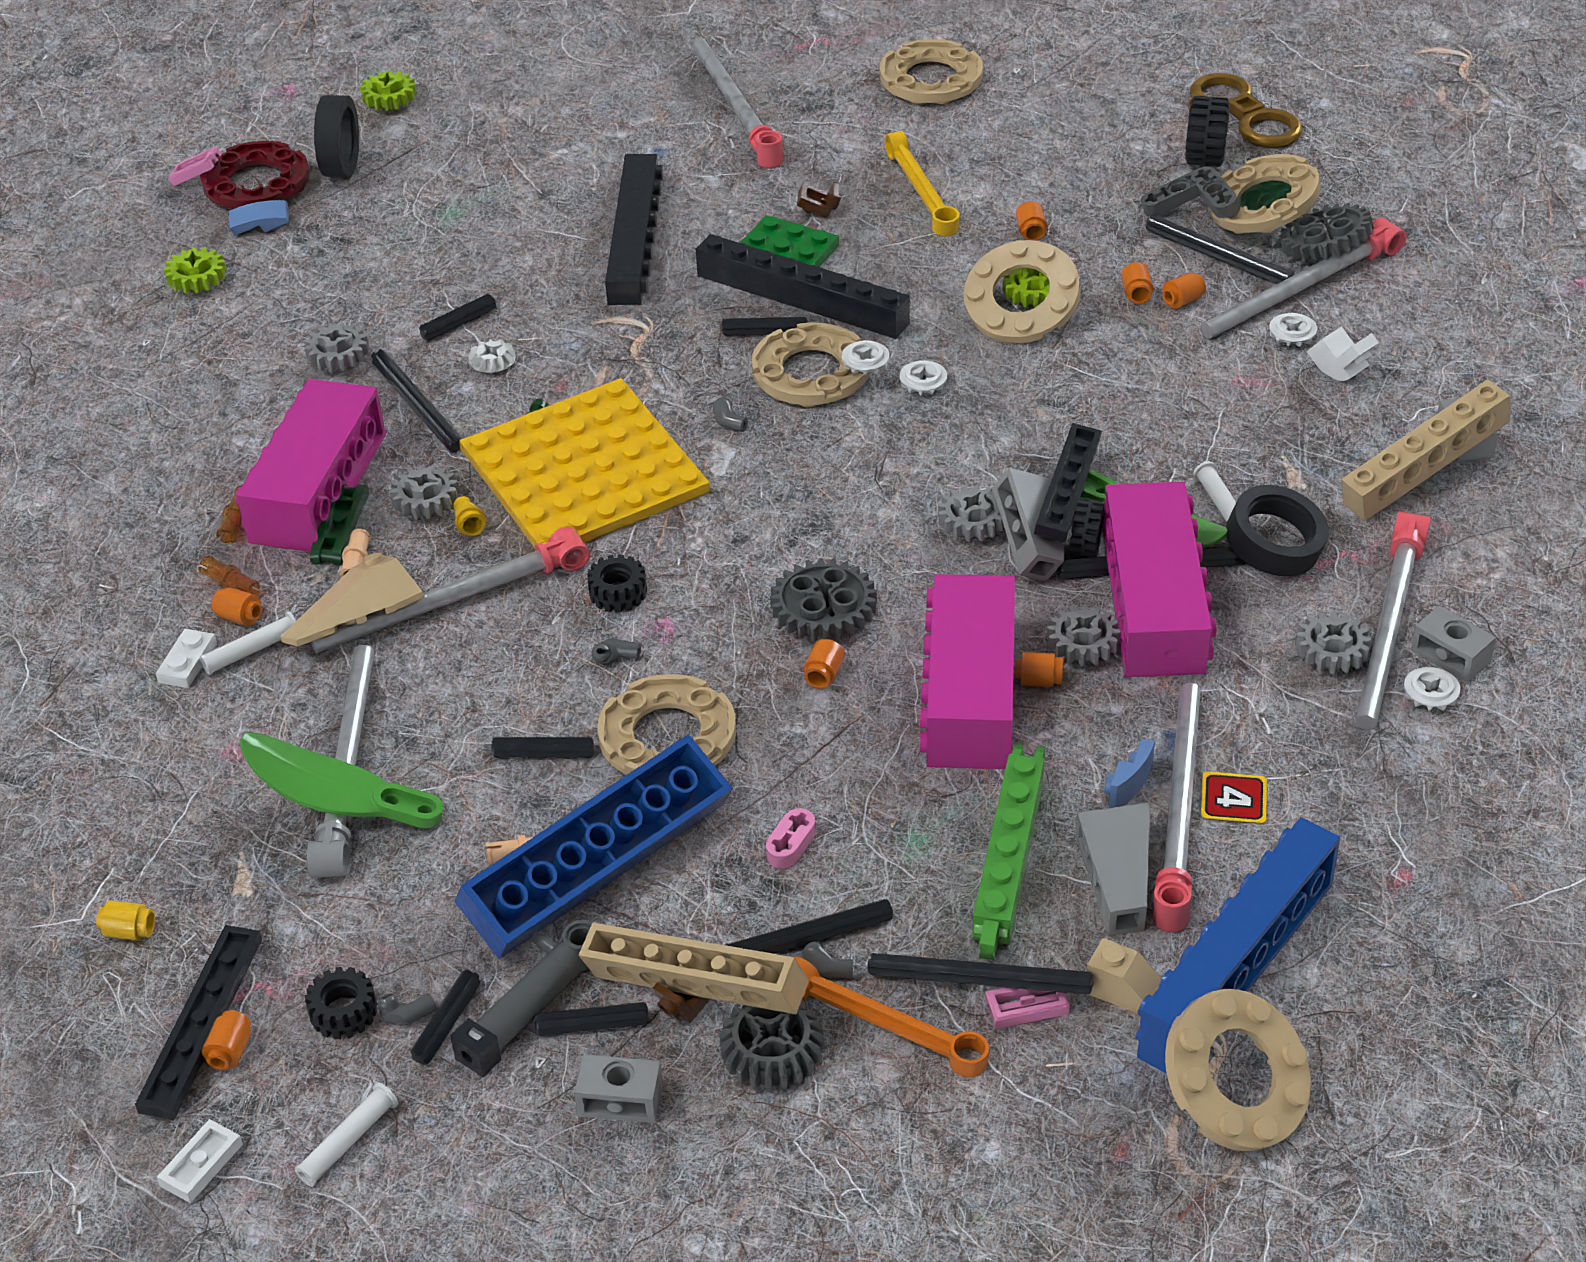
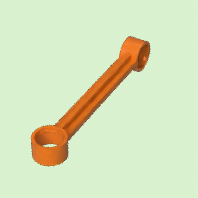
M794 957L809 979L802 1000H806L811 996L949 1057L950 1067L958 1075L975 1077L986 1070L989 1044L981 1034L965 1031L956 1036L825 979L820 976L818 970L810 962L800 957ZM970 1048L978 1051L982 1056L975 1060H966L959 1057L956 1053L961 1049Z

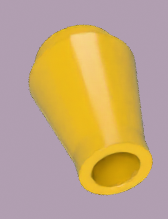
M458 497L453 503L457 530L466 536L480 534L486 524L484 512L473 504L468 497Z

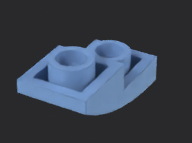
M283 200L251 203L229 211V229L235 236L245 231H250L258 225L264 232H267L289 222L288 203Z
M1141 739L1137 752H1130L1128 762L1119 760L1115 773H1108L1104 794L1110 795L1109 808L1124 806L1142 788L1153 767L1155 741Z

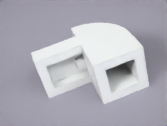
M1341 326L1320 340L1307 353L1323 373L1337 381H1345L1370 365L1367 362V359L1372 356L1369 350L1379 342L1371 333L1354 344Z

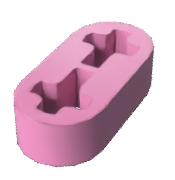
M799 808L785 814L766 842V856L770 865L780 869L789 868L799 860L816 834L815 816L812 812Z

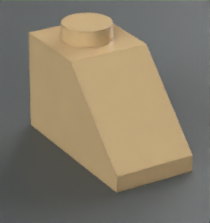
M1102 938L1087 964V972L1093 974V989L1091 994L1088 995L1138 1014V1009L1143 999L1148 994L1153 996L1158 990L1162 979L1138 951Z

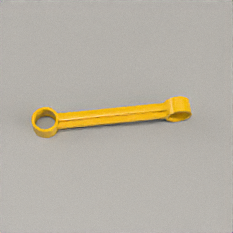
M901 130L885 134L884 143L889 159L897 160L932 214V231L940 236H951L957 233L959 230V211L954 207L945 206L909 151L905 133Z

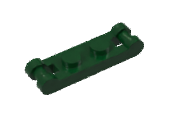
M347 484L342 485L340 497L337 501L332 502L327 519L321 521L317 531L318 539L316 542H313L310 550L311 564H322L323 561L342 566V552L349 544L350 534L355 530L364 503H366L369 496L368 485L358 484L356 487H347Z

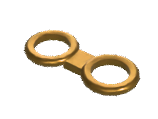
M1229 73L1203 75L1196 79L1190 87L1192 99L1195 95L1207 96L1202 92V89L1210 85L1224 84L1238 89L1241 92L1240 95L1228 99L1230 103L1229 112L1240 119L1238 127L1241 136L1254 145L1282 147L1295 142L1302 133L1301 122L1295 115L1281 109L1265 108V104L1253 96L1251 85L1237 75ZM1261 120H1276L1286 124L1290 130L1280 135H1264L1254 131L1250 126Z

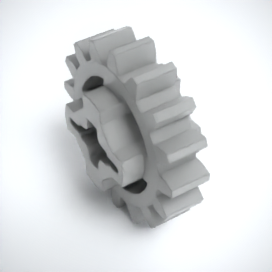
M343 322L339 325L331 323L327 329L319 327L317 334L310 333V339L304 341L306 359L310 361L311 366L318 365V370L320 371L326 367L329 368L330 372H333L335 369L345 371V366L356 367L355 361L363 362L365 360L364 355L369 354L367 334H364L362 328L356 329L355 324L345 327Z
M433 464L429 468L419 465L416 471L408 468L407 475L398 474V481L391 482L392 490H390V495L395 510H402L404 517L412 513L414 519H418L420 515L430 519L432 513H436L439 516L443 515L442 509L451 510L453 508L452 502L458 498L457 494H459L458 482L455 480L454 473L447 474L445 467L436 470Z
M975 485L973 490H968L966 486H962L961 492L952 489L950 490V496L943 495L942 503H938L939 526H944L945 533L953 531L955 539L962 535L965 536L967 542H970L972 537H977L979 541H983V535L987 534L993 538L995 537V530H1003V521L994 494L991 495V488L982 491L979 490L978 485Z
M1083 604L1081 610H1077L1073 605L1069 606L1068 613L1059 610L1057 618H1050V626H1047L1049 650H1056L1055 657H1063L1065 655L1067 657L1066 663L1068 664L1074 660H1079L1080 666H1084L1085 662L1090 660L1092 664L1098 665V658L1108 661L1110 653L1117 652L1121 631L1118 629L1119 622L1117 620L1111 621L1110 612L1103 615L1100 614V607H1096L1091 611L1088 610V606Z
M1334 611L1331 612L1330 617H1326L1322 612H1319L1316 620L1308 616L1306 624L1299 625L1295 647H1298L1299 657L1306 656L1305 664H1318V671L1328 667L1331 674H1335L1336 668H1341L1345 673H1348L1350 665L1358 669L1361 667V661L1368 660L1372 638L1368 637L1369 629L1360 628V620L1349 621L1348 614L1339 618Z

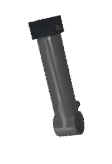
M587 920L571 922L564 928L562 941L559 943L538 931L531 935V942L548 954L476 1022L468 1018L450 1035L455 1060L484 1078L502 1060L500 1051L535 1018V1015L547 1007L581 973L590 972V969L579 957V953L592 922Z

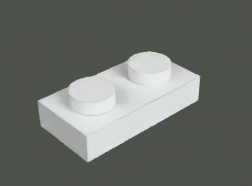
M184 629L156 672L158 683L189 688L202 668L200 655L213 651L217 645L215 634Z
M209 1119L157 1176L159 1186L191 1203L243 1145L240 1135Z

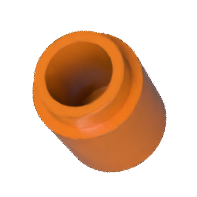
M1035 201L1022 203L1016 210L1020 234L1026 240L1039 241L1047 231L1043 208Z
M1140 262L1130 263L1125 266L1121 272V280L1126 297L1135 304L1147 302L1154 290L1148 267Z
M1189 272L1167 281L1163 285L1162 297L1166 304L1174 309H1178L1200 299L1206 290V284L1201 275Z
M228 587L216 591L212 598V611L224 620L244 626H251L262 614L260 598L252 593Z
M821 639L814 643L803 668L804 679L810 686L824 689L835 681L845 658V652L837 642Z
M1022 652V658H1015L1014 678L1021 679L1020 686L1053 688V684L1062 685L1063 657H1055L1054 653Z
M227 1010L216 1018L202 1048V1055L211 1067L218 1070L234 1068L239 1064L252 1033L250 1028L251 1021L246 1015L238 1011Z

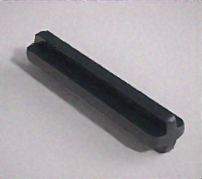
M485 294L420 325V335L425 341H429L496 308L495 299L490 294Z
M806 317L725 318L722 321V333L725 336L769 335L778 329L785 332L789 329L797 328V324L808 323Z
M494 737L491 750L494 757L590 758L594 753V741L592 737Z
M463 970L411 1049L412 1059L416 1063L419 1062L427 1065L435 1056L480 985L479 975L476 972Z
M645 1002L542 1012L535 1015V1029L537 1035L544 1036L646 1025L649 1021L648 1007Z

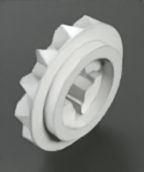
M1298 313L1278 315L1271 320L1269 325L1270 337L1276 338L1277 343H1287L1288 347L1291 344H1296L1298 347H1301L1302 343L1310 344L1317 334L1316 323L1311 318Z
M490 339L489 342L484 343L480 341L478 346L471 347V353L468 357L470 365L475 370L484 373H494L509 368L514 363L516 354L511 343H504L502 339L498 341Z
M875 341L854 342L848 345L842 352L844 368L851 369L853 374L863 372L864 375L868 372L877 374L879 369L887 367V362L889 361L888 349Z
M932 361L909 363L901 369L899 375L901 387L907 388L909 393L919 392L920 396L926 392L933 395L935 390H943L944 384L947 383V371L945 368ZM923 375H926L925 380H921V378H923Z
M1422 667L1415 669L1406 676L1403 688L1406 692V698L1414 700L1415 707L1420 705L1427 706L1428 711L1433 707L1444 711L1447 705L1454 706L1460 695L1458 680L1451 673L1440 668ZM1436 687H1438V691H1437V692H1436V691H1431V692L1429 693V692H1426V691H1425L1426 689H1427V690H1432L1433 688L1435 689Z

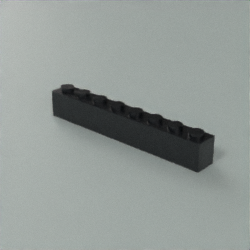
M625 154L605 279L607 305H642L643 294L648 293L650 260L653 258L652 244L655 243L654 228H657L659 196H661V181H663V165H658L657 154Z
M710 234L695 248L698 277L897 339L910 324V295L897 292L896 290L887 289L867 281H861L844 274L806 264L793 258L754 248L718 235Z

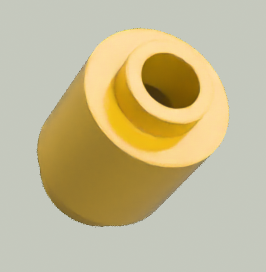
M109 900L104 907L99 908L96 925L98 929H101L104 937L140 941L142 937L149 938L152 935L155 926V911L141 903Z

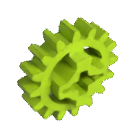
M391 70L383 73L378 72V76L370 75L369 80H363V85L360 86L362 102L367 103L368 108L375 106V110L384 108L385 111L394 108L397 110L399 105L407 106L408 101H414V96L417 95L415 79L410 78V74L402 75L401 71L395 74Z
M195 247L187 250L188 252L181 250V255H172V261H166V267L163 268L168 286H173L174 291L183 289L184 293H188L190 290L199 293L203 288L208 291L210 290V285L218 286L219 280L225 279V273L227 272L223 255L217 254L215 249L208 252L207 247H203L200 251Z
M1017 268L1008 276L1003 277L1002 292L1005 293V298H1013V304L1022 303L1024 308L1029 304H1033L1034 308H1036L1045 300L1049 293L1050 283L1047 277L1038 270L1032 268L1020 270Z

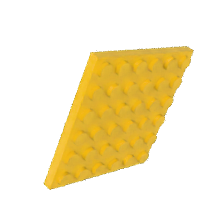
M622 378L459 440L460 450L534 547L541 542L544 544L548 543L551 535L562 527L574 528L583 542L586 543L710 492V482Z

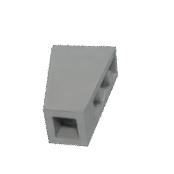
M1009 468L993 486L992 490L1020 576L1046 582L1064 562V542L1047 540L1042 536L1034 534L1036 522L1052 479Z
M1148 803L1077 813L1076 839L1108 936L1145 931L1150 807Z

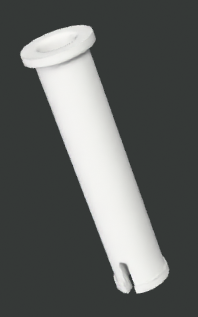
M1210 461L1203 462L1195 468L1193 477L1203 485L1227 522L1236 504V500L1218 475L1217 466Z
M288 611L285 613V617L205 655H200V661L206 673L211 675L219 669L281 641L280 636L296 621L294 616Z
M379 1082L375 1083L372 1087L373 1092L300 1165L295 1167L297 1176L305 1184L313 1187L389 1108L393 1109L398 1106V1100L389 1088Z

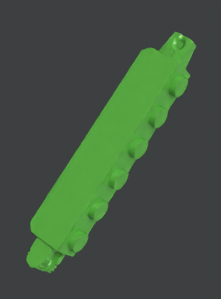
M1015 743L1013 754L1008 756L973 913V940L980 941L979 958L994 960L998 944H1011L1042 795L1045 747L1037 746L1034 757L1024 756L1023 744Z

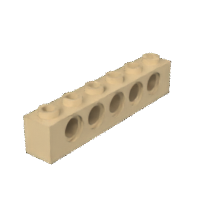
M1487 379L1342 478L1343 504L1363 521L1368 520L1511 421L1510 395Z
M592 923L579 953V957L596 978L653 988L658 982L672 992L791 1014L797 1013L809 979L794 957L599 923Z

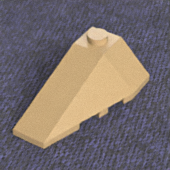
M380 552L365 556L363 558L364 562L352 567L295 621L280 638L283 643L301 646L336 633L340 624L350 625L356 623L358 625L367 622V614L385 610L386 614L397 611L424 598L423 591L397 558L382 555Z

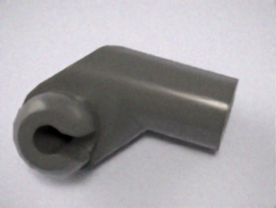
M724 397L718 398L713 405L716 422L721 426L744 432L748 425V419L733 413V403L731 400Z
M610 638L593 647L592 658L601 665H607L621 657L639 659L641 643Z
M810 942L803 949V959L810 962L818 970L821 977L853 978V959H833L819 942Z

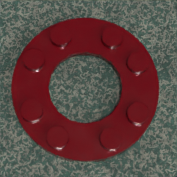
M251 141L226 148L227 152L217 158L218 161L214 164L213 169L200 174L202 189L206 197L215 204L233 210L251 203L273 200L286 201L304 189L309 179V167L303 152L290 149L289 144L278 141ZM257 164L274 166L281 171L280 177L270 180L268 186L264 188L263 184H260L256 189L249 190L245 189L244 186H241L242 189L236 187L234 182L229 181L231 176L238 170Z

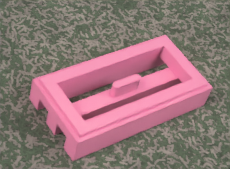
M212 147L184 160L175 166L168 180L173 186H176L211 170L222 153L217 147Z
M1004 987L985 991V1002L989 1005V1013L993 1017L995 1029L1068 1015L1070 1013V1005L1066 994L1055 992V994L1035 997L1052 992ZM1020 999V1001L998 1005V1003Z

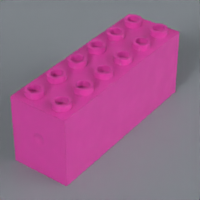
M316 379L307 380L302 390L298 391L296 400L291 408L287 409L281 424L274 430L273 437L268 445L262 449L258 461L249 470L245 482L237 489L235 501L240 509L242 528L246 532L248 543L310 552L313 542H316L318 539L317 531L321 521L327 519L332 502L337 501L340 497L342 485L347 484V487H356L386 436L377 387Z
M1185 481L1106 485L1102 532L1115 618L1119 622L1118 629L1121 630L1120 651L1124 677L1206 674L1208 660H1213V642L1211 638H1216V619L1209 616V612L1212 610L1211 593L1205 592L1204 589L1207 586L1206 567H1200V562H1202L1203 558L1202 544L1195 540L1198 537L1197 518H1191V514L1194 511L1193 495H1187Z
M934 574V587L927 588L926 608H932V611H926L925 631L931 632V634H924V655H930V658H923V679H929V682H922L921 703H927V707L920 708V728H926L927 732H920V753H927V767L1006 769L1008 756L1012 751L1015 576Z

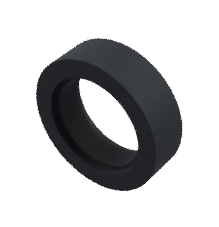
M323 95L317 104L314 121V147L317 165L324 177H351L356 169L359 153V123L357 110L350 96Z
M1260 485L1244 491L1237 499L1226 524V529L1228 530L1227 540L1233 551L1253 568L1276 576H1296L1309 571L1316 564L1329 537L1327 520L1322 511L1310 499L1292 489L1276 485ZM1256 514H1269L1280 517L1290 522L1301 532L1305 539V544L1299 547H1286L1272 543L1255 531L1250 524L1249 517Z

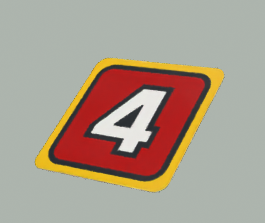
M1208 771L1203 773L1201 816L1203 818L1253 823L1266 822V777Z

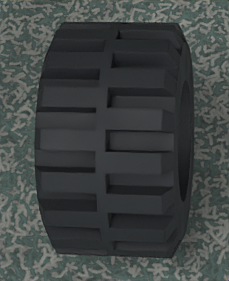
M1195 95L1191 100L1185 150L1187 164L1221 167L1224 162L1230 108L1228 98Z

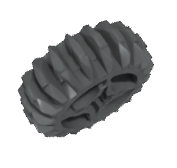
M801 1001L796 1014L742 1005V1009H732L731 1018L724 1019L723 1030L719 1036L721 1058L726 1063L729 1074H736L740 1084L750 1080L753 1090L760 1084L765 1085L768 1092L771 1091L773 1085H780L786 1090L788 1082L792 1081L800 1086L803 1080L802 1075L812 1077L814 1066H820L823 1049L825 1048L823 1026L820 1021H817L814 1010H807L804 1001ZM795 1034L801 1039L799 1045L793 1042L792 1037ZM746 1039L752 1042V1047L749 1050L743 1046Z

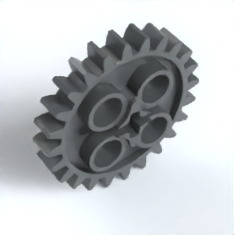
M1336 203L1332 208H1329L1327 205L1322 210L1314 208L1312 213H1306L1302 218L1295 219L1294 223L1286 224V228L1281 229L1282 234L1279 235L1283 253H1286L1287 257L1293 256L1294 260L1302 257L1303 261L1312 257L1314 261H1317L1322 256L1325 259H1328L1332 254L1340 256L1341 251L1350 252V247L1361 246L1360 241L1368 240L1367 236L1372 235L1374 226L1370 211H1366V207L1359 208V204L1350 207L1349 203L1340 207L1339 203ZM1323 224L1325 225V227H1326V229H1327V233H1328V236H1329V239H1330V240H1328V238H1327V236H1326V232H1325V228H1324Z
M819 558L818 564L815 565L806 560V567L803 568L794 564V572L784 570V578H776V586L771 587L770 605L773 618H778L779 627L787 625L788 634L798 630L799 639L809 634L813 642L818 636H823V639H829L830 635H835L838 640H842L843 632L853 636L854 627L863 630L865 628V621L871 622L872 613H876L877 590L874 589V581H869L868 573L860 574L859 566L849 569L848 561L839 566L836 565V559L834 558L829 564H825L824 560ZM826 607H829V615L826 611Z

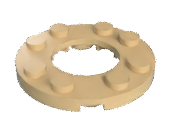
M924 39L902 44V48H899L896 52L892 50L887 52L880 62V80L885 89L893 95L909 100L910 103L916 105L922 103L948 104L951 100L964 97L977 89L983 77V63L980 56L974 50L968 52L963 48V44L948 40ZM924 62L944 63L950 65L956 71L955 75L947 77L946 82L941 83V80H938L934 84L924 83L923 80H920V83H918L913 76L906 73L913 65Z
M1273 154L1248 160L1245 162V166L1239 167L1234 173L1229 170L1221 176L1235 192L1238 201L1243 192L1251 186L1271 180L1284 181L1290 184L1292 188L1291 192L1287 193V198L1276 200L1268 209H1266V206H1262L1259 210H1248L1247 206H1244V208L1240 206L1239 212L1229 218H1218L1210 208L1209 210L1213 220L1219 226L1233 231L1235 234L1270 233L1275 228L1286 225L1311 210L1321 192L1318 170L1316 167L1313 168L1309 165L1307 159L1290 154Z
M1016 240L991 250L973 266L964 286L966 310L971 320L977 326V329L992 339L1014 344L1043 339L1044 334L1056 327L1060 329L1074 314L1081 294L1078 271L1071 258L1056 246L1034 240ZM1017 268L1023 270V268L1038 270L1047 277L1050 283L1049 293L1045 300L1036 308L1026 312L1005 310L994 299V287L998 284V280L1001 277L1008 276Z
M826 323L797 324V328H792L785 332L778 329L763 338L756 346L752 355V373L756 384L765 393L772 396L774 400L800 404L803 407H813L819 404L835 402L854 395L866 382L870 372L866 375L863 372L853 374L851 369L844 368V363L842 362L843 350L848 345L861 341V338L848 329ZM818 350L832 354L839 360L840 367L839 370L834 371L833 375H822L816 381L811 382V378H807L804 381L792 378L790 373L784 372L783 363L788 357L800 351Z
M680 674L655 675L628 684L625 692L616 698L610 697L603 706L598 718L597 729L601 751L607 761L625 775L660 753L656 751V748H652V750L645 748L641 741L635 739L633 733L636 723L644 715L654 710L675 708L691 713L701 726L699 736L694 737L693 740L715 766L729 753L736 736L735 712L727 696L723 692L718 693L708 687L707 681Z
M1221 989L1212 991L1190 1002L1191 1004L1174 1020L1168 1034L1165 1050L1168 1082L1181 1111L1187 1110L1193 1120L1200 1126L1197 1130L1214 1143L1232 1150H1260L1287 1138L1301 1123L1308 1107L1311 1090L1307 1052L1292 1025L1272 1004L1255 994L1242 990ZM1237 1030L1242 1032V1034L1250 1035L1256 1047L1265 1052L1269 1058L1267 1064L1271 1066L1272 1083L1266 1099L1257 1106L1244 1107L1231 1102L1219 1091L1212 1079L1209 1066L1210 1048L1216 1037L1224 1031Z

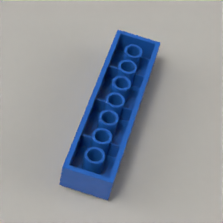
M687 734L462 884L454 902L498 959H501L530 939L534 932L543 930L721 807L733 788L693 738Z
M1302 817L1299 818L1291 829L1285 828L1273 851L1267 850L1261 858L1254 874L1248 873L1245 876L1236 896L1226 899L1217 919L1214 922L1210 920L1206 923L1197 943L1194 946L1188 945L1181 955L1178 966L1174 970H1167L1160 981L1158 990L1153 996L1148 994L1141 1002L1138 1009V1015L1141 1016L1140 1026L1135 1037L1138 1040L1137 1058L1167 1074L1165 1050L1168 1034L1176 1017L1182 1014L1186 1007L1191 1004L1190 1002L1212 991L1221 989L1249 991L1332 887L1341 836Z

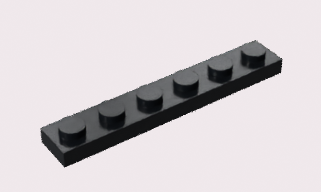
M1072 423L1036 522L1035 535L1042 536L1051 541L1066 542L1074 519L1077 502L1081 498L1101 439L1102 430Z
M229 925L224 926L135 1103L138 1114L175 1120L205 1059L202 1055V1048L216 1018L229 1009L262 942L259 930Z

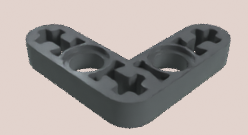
M1209 166L1198 168L1144 194L1140 200L1144 213L1147 216L1160 215L1199 196L1218 218L1232 217L1240 210L1235 192L1219 173Z

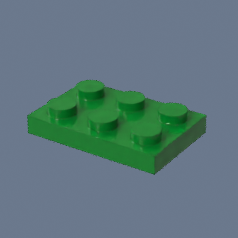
M765 215L740 243L820 267L839 246V236L824 230L813 229L799 223H792L774 216Z

